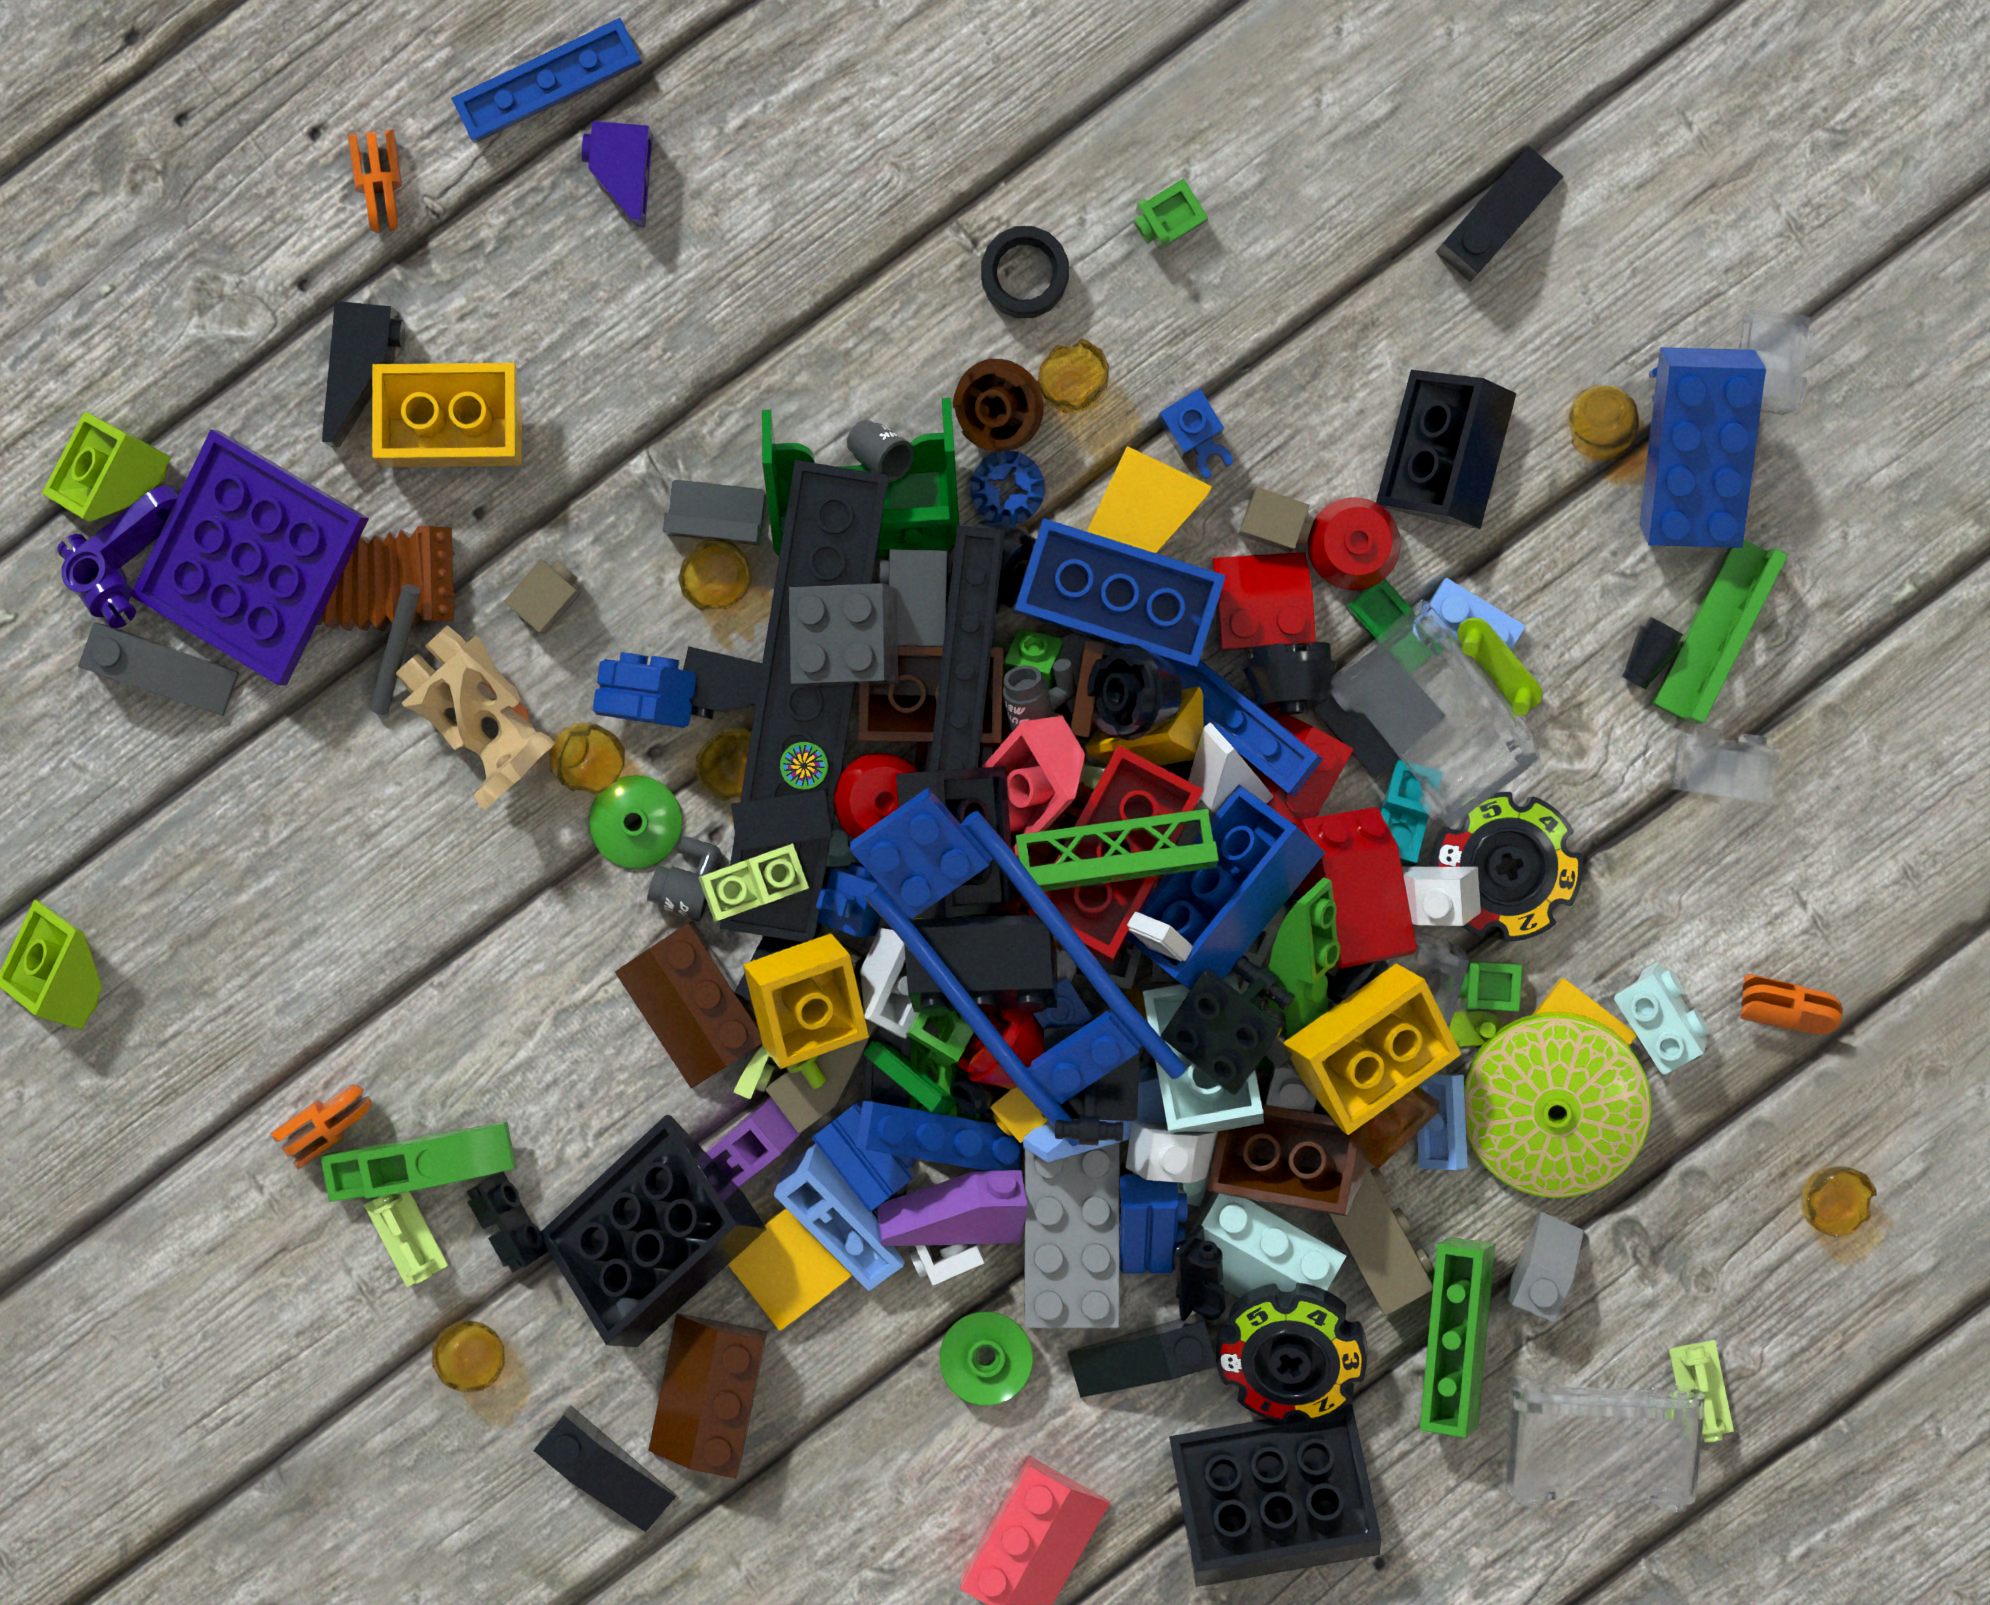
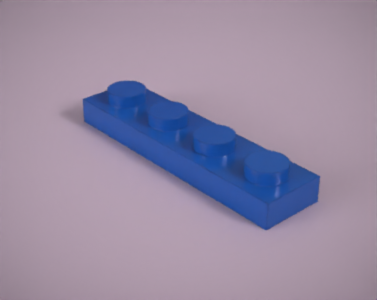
M618 18L451 99L470 139L475 144L641 65L642 62L621 18Z
M1201 659L1199 660L1198 667L1194 670L1173 664L1180 676L1182 690L1201 687L1203 693L1204 725L1206 726L1211 722L1238 753L1287 793L1295 796L1324 758Z
M863 1101L855 1148L985 1171L1019 1170L1023 1142L1020 1143L1014 1135L1009 1136L1004 1133L997 1124Z

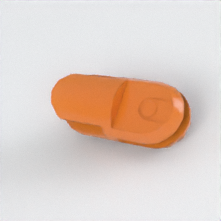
M385 130L390 172H381L376 132H366L371 173L364 175L362 173V159L357 133L347 135L355 191L365 194L369 226L376 233H380L375 198L377 193H384L389 231H394L398 227L393 190L400 188L402 181L394 130Z
M1747 974L1744 976L1740 1019L1812 1034H1829L1841 1026L1843 1007L1842 1003L1834 995L1757 975Z
M353 1084L324 1104L317 1100L270 1134L276 1142H279L312 1120L309 1125L297 1132L282 1147L284 1153L289 1157L308 1146L320 1136H323L322 1139L303 1151L294 1160L293 1164L299 1170L344 1138L343 1131L369 1111L372 1107V1101L369 1096L364 1097L335 1117L338 1112L351 1104L364 1091L359 1085Z

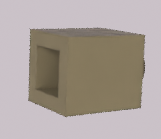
M1255 487L1238 535L1291 553L1297 543L1305 545L1314 520V518L1306 516L1310 505Z
M540 559L504 602L535 630L545 635L581 594L573 586L578 577L558 560L551 566L546 561Z

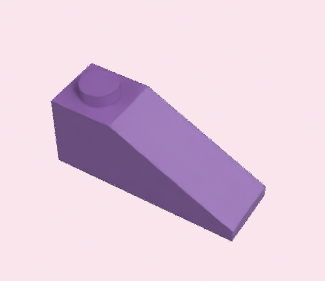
M770 1097L705 1152L739 1187L778 1157L801 1133L798 1134Z
M1021 1170L974 1171L881 1203L877 1207L881 1246L1021 1243L1027 1212V1200Z

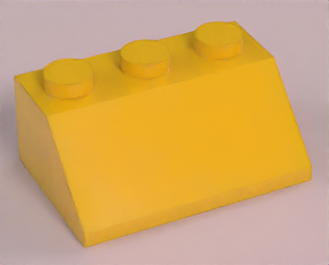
M372 364V458L381 467L522 466V413L516 364Z
M1397 963L1283 1042L1287 1050L1292 1053L1290 1058L1301 1080L1347 1135L1462 1055L1425 979Z

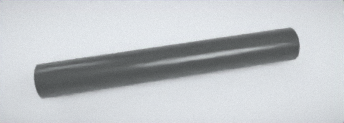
M405 584L401 589L370 706L371 711L376 714L385 715L389 712L398 678L396 672L401 667L421 590L414 585Z

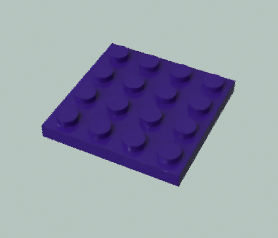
M211 429L132 590L131 597L273 683L287 686L369 518L223 432Z

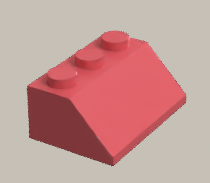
M1063 716L1022 721L981 767L1006 766L1011 847L1018 859L1016 835L1046 831L1076 797L1085 752Z
M1029 1456L960 1577V1590L987 1605H1053L1107 1510L1110 1501Z

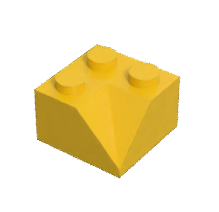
M831 933L743 964L763 1047L780 1069L869 1038L850 954Z

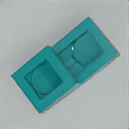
M1397 759L1380 813L1398 845L1401 865L1414 867L1418 862L1427 820L1432 815L1442 772Z

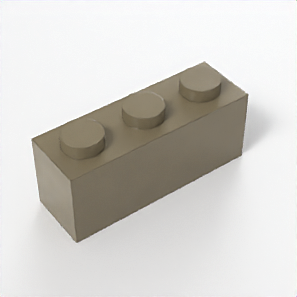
M1366 1165L1363 1182L1347 1216L1328 1213L1378 1307L1387 1316L1432 1291L1433 1285L1429 1276L1433 1275L1435 1270L1424 1250L1421 1248L1414 1252L1406 1236L1413 1233V1230L1400 1207L1392 1211L1384 1195L1391 1190L1379 1168L1375 1167L1369 1170Z

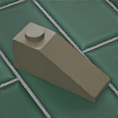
M865 1019L869 1038L817 1057L814 1062L826 1078V1082L821 1087L813 1089L801 1071L790 1073L787 1070L765 1088L798 1134L810 1125H812L815 1131H818L839 1115L834 1108L846 1096L865 1057L863 1053L876 1035L879 1028L878 1025Z

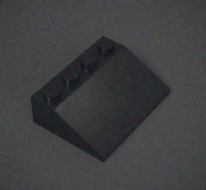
M665 1115L541 1231L544 1245L605 1345L638 1347L767 1228L739 1187L671 1115Z
M1352 1404L1346 1405L1342 1410L1327 1418L1314 1422H1307L1303 1415L1293 1414L1288 1417L1286 1423L1264 1419L1169 1436L1196 1587L1380 1555L1381 1535Z

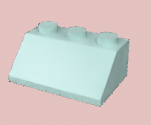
M1236 974L1226 976L1223 980L1240 993ZM1183 984L1142 991L1148 1023L1160 1037L1190 992ZM1165 1041L1186 1065V1071L1182 1076L1177 1079H1171L1156 1062L1169 1132H1218L1264 1123L1255 1070L1242 1089L1236 1095H1232Z
M1216 1193L1211 1194L1186 1238L1188 1240L1199 1225L1204 1226L1205 1241L1214 1242L1223 1254V1281L1220 1284L1224 1286V1290L1238 1298L1258 1287L1275 1283L1278 1289L1283 1292L1293 1291L1297 1283L1313 1285L1327 1291L1346 1258V1254L1341 1248L1261 1202Z

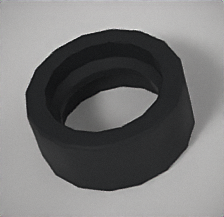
M1014 226L999 233L987 246L981 261L982 287L988 300L1000 312L1015 318H1035L1051 311L1062 299L1069 280V260L1062 244L1048 231L1034 226ZM1018 245H1031L1039 248L1048 256L1052 265V279L1049 287L1040 296L1033 299L1020 300L1010 296L1002 289L998 280L997 267L1001 257L1009 249Z

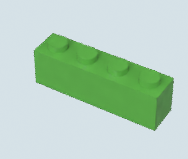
M1449 1237L1437 1243L1420 1431L1466 1438L1478 1429L1496 1243Z

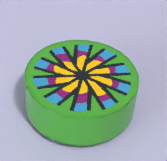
M798 742L791 745L783 753L780 761V770L783 778L789 785L797 789L805 790L818 786L825 779L829 768L825 752L819 746L810 742Z

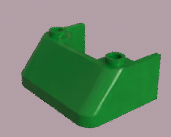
M942 398L944 432L923 434L916 437L911 442L915 453L910 469L899 480L891 483L888 482L876 557L890 556V550L948 551L955 547L957 525L960 524L951 398ZM762 410V465L773 549L779 556L794 462L799 460L815 463V457L808 447L799 443L775 444L771 410ZM864 465L837 466L871 472Z

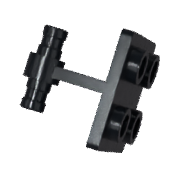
M1244 955L1236 961L1232 968V971L1241 975L1249 983L1247 990L1243 994H1240L1213 971L1206 969L1200 975L1161 1034L1163 1040L1232 1095H1236L1242 1089L1282 1031L1280 1024L1253 1003L1258 998L1263 1000L1267 997L1284 1011L1295 999V995L1284 989L1278 982L1279 976L1266 966L1260 968L1254 965Z
M1046 1025L1044 1028L1043 1053L1084 1026ZM1140 1048L1139 1053L1060 1104L1073 1119L1080 1120H1056L1055 1139L1071 1138L1072 1140H1079V1145H1098L1099 1141L1106 1140L1123 1141V1122L1108 1123L1107 1121L1099 1120L1135 1121L1137 1119Z

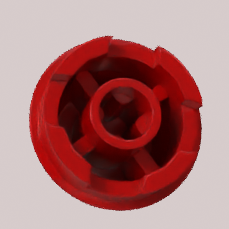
M1359 497L1343 498L1332 502L1322 509L1313 521L1307 541L1308 554L1317 573L1331 585L1345 590H1364L1382 582L1394 569L1401 548L1400 533L1396 522L1389 512L1376 502Z
M889 753L868 754L848 765L836 783L833 798L835 814L844 831L855 839L898 809L896 774L918 772V770L907 760Z
M1017 1009L997 1010L993 1014L986 1015L1027 1068L1031 1066L1033 1060L1043 1054L1044 1029L1033 1013H1023ZM973 1033L968 1046L964 1049L956 1065L968 1072V1077L971 1081L1007 1089L1018 1087L978 1036Z

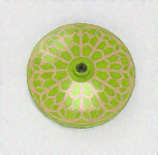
M1544 1012L1525 1016L1507 1024L1481 1046L1471 1061L1464 1080L1466 1135L1473 1151L1495 1177L1516 1190L1527 1194L1547 1198H1568L1600 1189L1620 1176L1630 1166L1640 1152L1648 1134L1652 1112L1651 1094L1645 1071L1638 1057L1627 1042L1606 1025L1583 1015L1568 1012ZM1555 1105L1564 1107L1566 1111L1560 1116L1556 1113L1548 1114L1550 1108Z

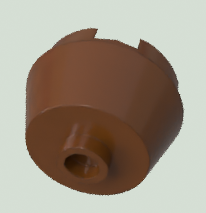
M987 359L970 367L961 377L953 398V409L955 408L958 422L963 429L962 434L971 443L986 450L1011 451L1022 447L1035 436L1043 419L1044 403L1038 381L1025 368L1006 359Z

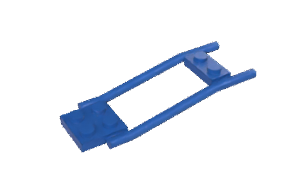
M928 787L850 842V852L877 881L869 884L863 890L862 896L893 929L1012 1081L1054 1127L1056 1120H1074L1060 1104L1139 1053V1048L1142 1046L1171 1079H1177L1184 1074L1186 1065L1130 1003L1013 851L978 811L969 814L963 823L960 824ZM993 859L1112 1010V1012L1107 1010L1031 1062L1029 1068L1024 1065L909 919V917L913 919L987 868L989 862ZM1065 1138L1071 1146L1079 1144V1140Z

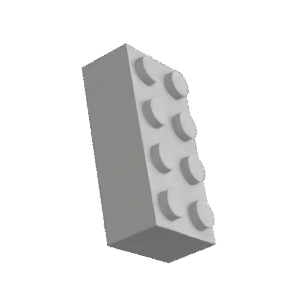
M1119 1142L1051 1162H1046L1024 1148V1189L1027 1200V1212L1024 1223L1025 1328H1119Z

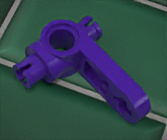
M160 486L147 492L89 540H86L82 534L68 536L66 539L72 545V550L63 541L57 548L59 555L65 560L61 568L64 584L79 596L92 616L105 617L106 622L111 628H120L127 625L121 616L122 612L130 621L136 615V609L129 603L132 589L128 585L126 575L121 567L159 537L179 496L176 489L172 486ZM96 573H98V575H97V577L95 578V580H94L93 582H91V579L93 578V576H94Z

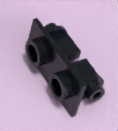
M504 1171L466 1191L471 1199L467 1203L483 1230L497 1223L501 1230L488 1239L501 1260L503 1267L508 1265L513 1273L522 1267H527L548 1252L543 1243L539 1228L532 1223L520 1202L517 1189L509 1182Z
M1201 1225L1197 1227L1188 1240L1180 1242L1173 1258V1264L1176 1266L1177 1273L1176 1297L1179 1299L1180 1320L1183 1322L1192 1311L1203 1315L1208 1320H1216L1220 1318L1226 1309L1224 1286L1220 1284L1223 1281V1254L1214 1242L1205 1241L1204 1226Z

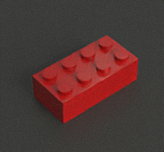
M1118 745L1074 827L1195 811L1202 799L1204 790ZM1188 823L1178 825L1168 839L1177 845ZM1170 826L1154 829L1164 835ZM1144 830L1131 831L1120 846L1129 853L1152 850L1159 841ZM1121 833L1107 834L1106 836L1115 842ZM1096 836L1085 837L1072 853L1081 860L1104 857L1110 847ZM1074 839L1067 840L1064 847L1068 848ZM1059 853V855H1058V857H1057L1055 863H1056V862L1059 860V858L1062 856V853ZM1160 876L1045 891L1044 893L1094 957L1112 966L1130 933L1127 926L1135 911L1141 913ZM1031 907L1027 912V915H1037Z

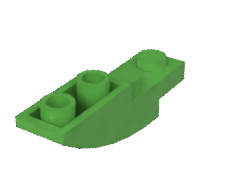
M1324 877L1286 915L1278 930L1272 948L1269 969L1280 977L1278 982L1283 988L1295 995L1293 1002L1284 1011L1274 1001L1268 999L1269 1008L1285 1013L1287 1039L1328 1011V980L1325 972L1334 967L1339 960L1340 944L1337 941L1335 920L1337 907L1333 899L1332 880Z
M508 1122L422 1135L411 1140L331 1152L320 1156L329 1202L359 1197L368 1199L469 1180L516 1168Z

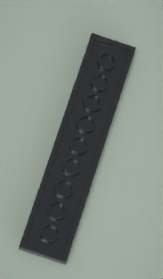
M799 460L794 462L740 802L826 789L833 829L835 817L834 790L842 773L856 685L804 687L791 684L789 587L872 584L889 475ZM798 742L816 744L825 752L828 758L829 768L825 779L818 786L811 789L794 788L785 781L781 774L780 761L783 753L791 745ZM734 836L730 866L792 843L738 851L736 836ZM831 837L793 843L809 887L808 889L722 919L720 929L799 942L815 939L820 910L815 907L820 890L824 885Z

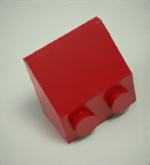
M1306 552L1212 558L1213 572L1226 575L1215 609L1218 651L1245 650L1285 643V646H1307L1309 642H1316L1314 601Z
M1265 708V712L1324 758L1298 793L1293 796L1239 754L1274 796L1266 804L1297 826L1302 819L1317 817L1354 748L1295 717L1280 715L1279 710L1276 708Z

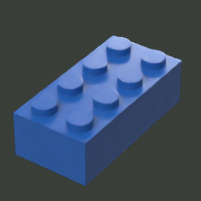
M1660 347L1639 523L1648 545L1743 548L1766 368L1756 350Z
M1043 518L1013 613L1119 647L1125 644H1135L1169 660L1173 664L1194 670L1198 667L1226 575Z
M1241 785L1237 786L1210 820L1213 842L1216 841L1219 861L1217 867L1166 875L1150 894L1141 911L1143 915L1172 926L1193 946L1186 961L1182 960L1180 962L1149 949L1132 932L1127 937V940L1189 990L1192 989L1206 969H1210L1221 979H1224L1234 967L1236 961L1243 956L1326 853L1297 826ZM1201 832L1191 845L1202 843Z

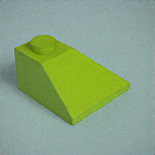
M84 411L42 494L82 519L92 522L130 507L147 492L158 487L165 478L171 456Z
M34 899L0 970V988L35 1016L83 1030L89 1016L93 1014L97 1007L98 997L102 990L85 934L49 906Z

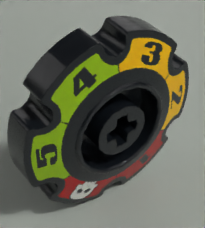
M1511 792L1484 794L1469 800L1457 808V813L1461 819L1460 824L1455 829L1445 826L1440 828L1431 851L1430 867H1478L1481 913L1461 927L1478 936H1485L1489 928L1497 927L1500 932V939L1503 941L1529 939L1552 928L1556 924V920L1552 915L1554 907L1557 904L1564 906L1573 905L1580 889L1583 874L1582 854L1580 852H1570L1566 847L1567 838L1574 833L1566 818L1549 803L1537 797H1528L1522 806H1517L1513 801ZM1503 854L1507 859H1515L1516 866L1510 869V878L1506 874L1497 873L1496 866L1502 864L1501 856Z
M1275 1283L1264 1285L1246 1293L1231 1306L1229 1323L1231 1325H1221L1218 1333L1216 1346L1217 1370L1223 1384H1233L1239 1387L1237 1401L1249 1411L1266 1419L1286 1423L1288 1417L1292 1414L1303 1415L1307 1422L1318 1421L1337 1413L1348 1405L1353 1399V1382H1362L1364 1380L1368 1345L1363 1326L1359 1321L1350 1322L1345 1320L1346 1303L1322 1288L1305 1283H1297L1293 1291L1283 1292L1278 1289Z

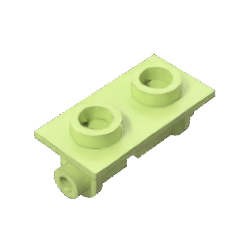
M410 1191L380 1196L364 1204L406 1287L417 1284L449 1266Z
M1715 1340L1668 1348L1687 1440L1704 1438V1442H1716L1723 1439L1722 1434L1734 1432Z

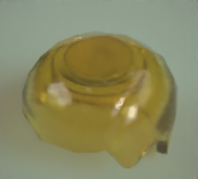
M1080 339L1073 345L1055 346L1039 367L1037 382L1045 402L1068 414L1085 412L1092 409L1107 392L1110 375L1109 364L1103 350L1088 340Z
M1595 384L1581 391L1573 401L1568 414L1572 445L1575 449L1592 460H1612L1626 453L1639 429L1640 417L1634 399L1615 385Z
M720 539L707 540L697 544L684 556L678 580L682 595L695 608L701 611L708 609L726 610L736 605L748 593L752 579V570L748 556L734 543Z
M592 722L572 723L570 726L563 728L556 735L555 744L549 750L550 771L560 784L565 785L571 791L582 790L592 794L602 793L617 782L625 766V748L618 737L603 726Z
M729 728L713 734L696 755L695 774L702 789L718 800L726 801L731 798L741 797L751 732L744 728Z
M1843 1165L1823 1167L1813 1173L1806 1182L1802 1194V1213L1806 1222L1817 1232L1834 1238L1850 1235L1871 1218L1870 1202L1873 1196H1877V1191L1867 1174Z
M457 1321L440 1332L432 1347V1367L446 1386L457 1391L475 1393L489 1388L499 1379L506 1365L505 1344L494 1329L476 1321Z

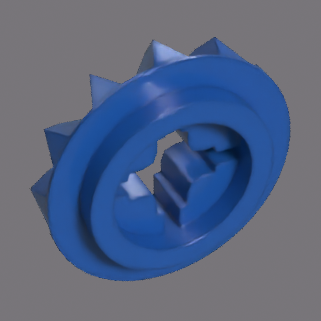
M998 451L984 458L977 466L972 475L970 491L975 507L986 519L1016 525L1028 520L1037 512L1044 498L1045 482L1036 462L1017 451ZM1011 469H1016L1014 474L1016 477L1015 485L1021 487V490L1028 492V494H1011L1009 499L1005 501L1004 507L999 506L1001 502L1000 490L995 488L994 484L988 483V480L995 482L996 480L1004 481L1007 474L1010 475Z

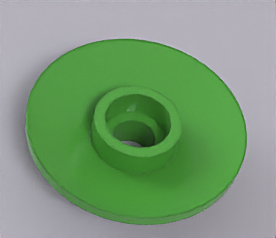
M625 776L612 781L598 793L591 806L589 829L595 846L608 860L627 868H644L660 862L674 849L681 835L682 813L676 797L661 782L646 776ZM631 813H637L642 818V826L637 831L629 830L625 824L626 817Z
M982 1311L961 1318L948 1330L941 1344L939 1362L946 1384L958 1397L972 1404L989 1406L1003 1403L1021 1391L1028 1381L1032 1370L1033 1353L1029 1338L1018 1323L1003 1314ZM982 1348H990L994 1351L995 1358L990 1363H982L977 1358L978 1351Z

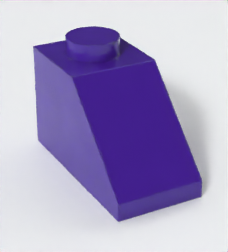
M592 121L591 134L583 135L582 162L589 163L588 168L592 175L636 227H645L653 134L647 125Z

